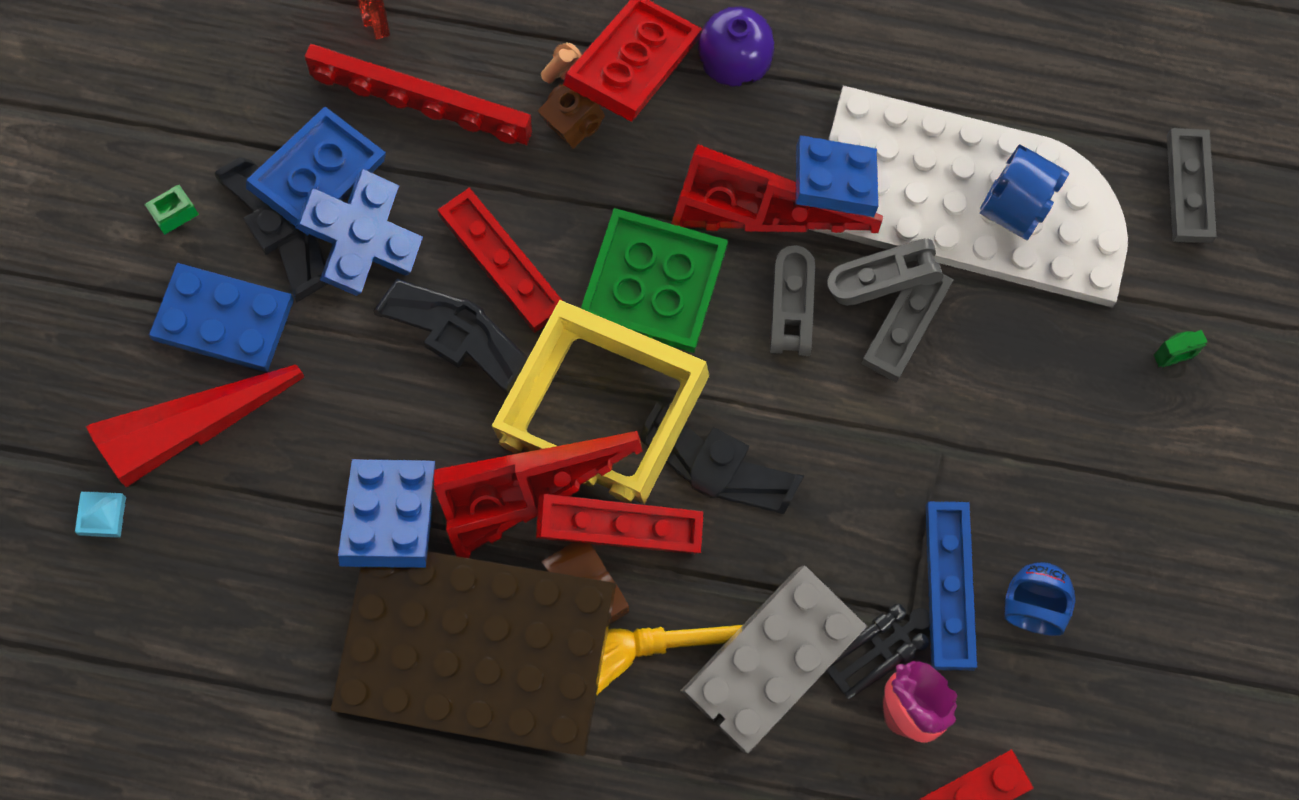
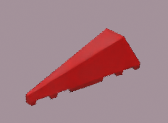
M697 144L671 224L684 228H706V231H718L719 228H744L745 231L807 232L808 229L831 230L832 233H843L844 230H870L871 233H878L883 221V215L876 213L874 217L797 205L795 181Z
M295 364L87 425L86 428L117 478L125 487H128L196 441L200 445L204 444L303 379L304 375Z
M638 431L434 469V489L447 521L446 531L456 556L469 558L473 550L488 541L492 544L499 540L504 531L522 520L526 523L538 516L539 495L550 494L569 497L579 491L580 485L597 474L603 476L610 472L612 465L633 452L636 455L641 453L642 445Z

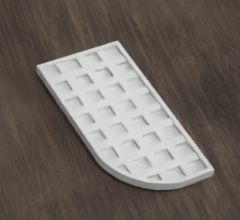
M843 86L829 140L877 148L879 207L876 213L883 215V221L878 233H871L870 230H844L843 233H832L831 230H809L887 250L916 240L931 239L935 246L936 255L934 260L937 263L1113 308L1117 302L1128 248L1126 222L1122 208L1112 188L1101 173L1086 158L1067 145L1049 137ZM1019 144L1069 172L1059 192H1054L1051 198L1054 204L1042 223H1038L1028 240L1023 239L979 213L980 207L991 186L998 179L1007 165V160Z

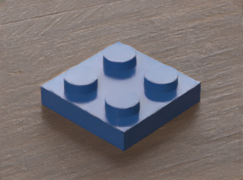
M800 135L796 145V204L874 217L879 207L877 148Z

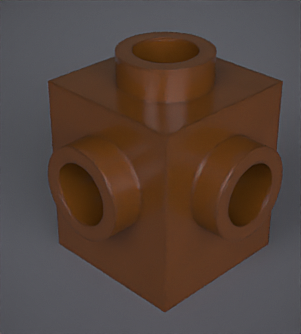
M563 84L555 87L549 94L548 100L537 110L545 123L572 149L585 137L593 135L606 117L597 103Z

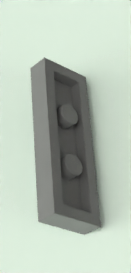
M1171 128L1167 134L1173 242L1212 243L1216 239L1217 234L1210 130Z
M943 274L942 280L932 285L920 284L902 290L861 364L897 383L954 279Z

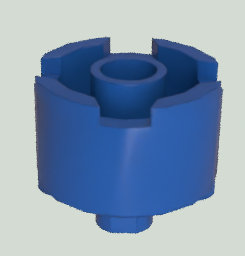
M1019 144L1007 160L1006 167L991 186L980 207L979 213L1023 239L1028 240L1038 223H1042L1054 204L1051 198L1054 192H1059L1069 172Z

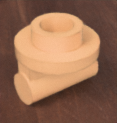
M571 43L558 45L554 50L553 59L541 72L542 79L547 83H553L559 77L564 80L568 70L582 56L578 48Z

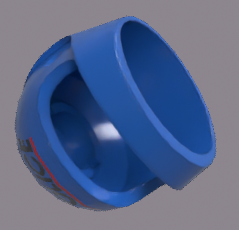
M1036 562L1026 565L1013 577L1009 584L1005 598L1004 618L1010 624L1030 632L1049 636L1062 635L1072 618L1075 605V591L1070 577L1060 567L1050 563Z

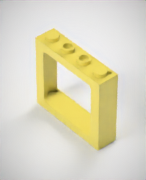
M559 300L493 422L492 428L499 439V444L515 454L521 453L522 450L529 452L556 446L527 432V428L570 346L577 339H583L675 378L680 382V387L636 473L627 477L611 470L603 476L597 474L583 483L590 487H594L595 483L609 488V493L613 497L625 503H631L632 500H636L645 504L709 378L707 363L690 354Z

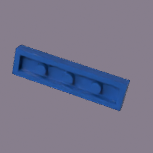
M927 502L925 510L931 665L935 670H975L977 668L970 502Z

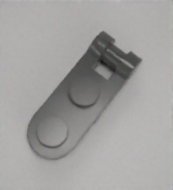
M920 239L835 267L828 277V288L836 302L849 306L920 284L932 285L938 283L943 278V272L940 264L934 260L936 250L931 239ZM917 261L919 266L907 269L906 263Z
M788 246L782 249L776 258L770 335L771 354H782L783 350L798 351L799 356L811 355L815 260L811 252L801 246ZM784 325L799 326V335L784 334Z

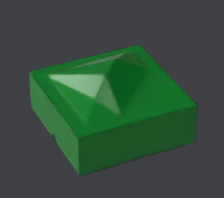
M176 185L145 204L164 235L199 215L180 185Z
M1202 330L1180 332L1164 341L1153 355L1158 366L1163 368L1195 358L1206 346L1207 340Z

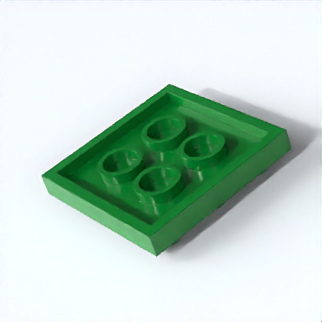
M614 208L581 309L668 346L695 353L725 256L728 240Z

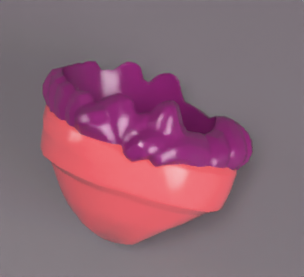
M912 661L906 665L898 664L896 672L885 685L883 711L886 724L897 735L921 743L932 742L940 737L956 721L954 712L957 708L955 702L957 693L948 687L946 678L928 663Z

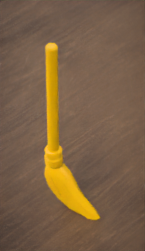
M742 625L665 631L661 626L653 629L649 627L637 628L635 631L609 629L597 695L631 666L635 657L665 654L666 648L723 644Z

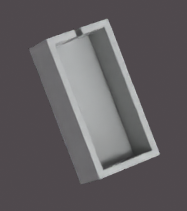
M806 566L799 567L680 691L708 718L714 719L720 714L723 718H719L714 724L741 751L749 753L864 631L867 625Z

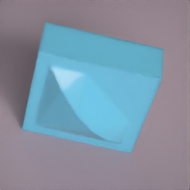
M81 491L75 533L79 536L121 538L126 501L124 494Z

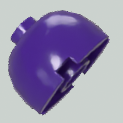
M741 6L728 7L713 14L704 24L698 42V55L703 63V69L706 74L718 83L732 87L742 86V82H749L753 79L754 82L760 80L770 69L775 50L773 32L765 18L754 10Z

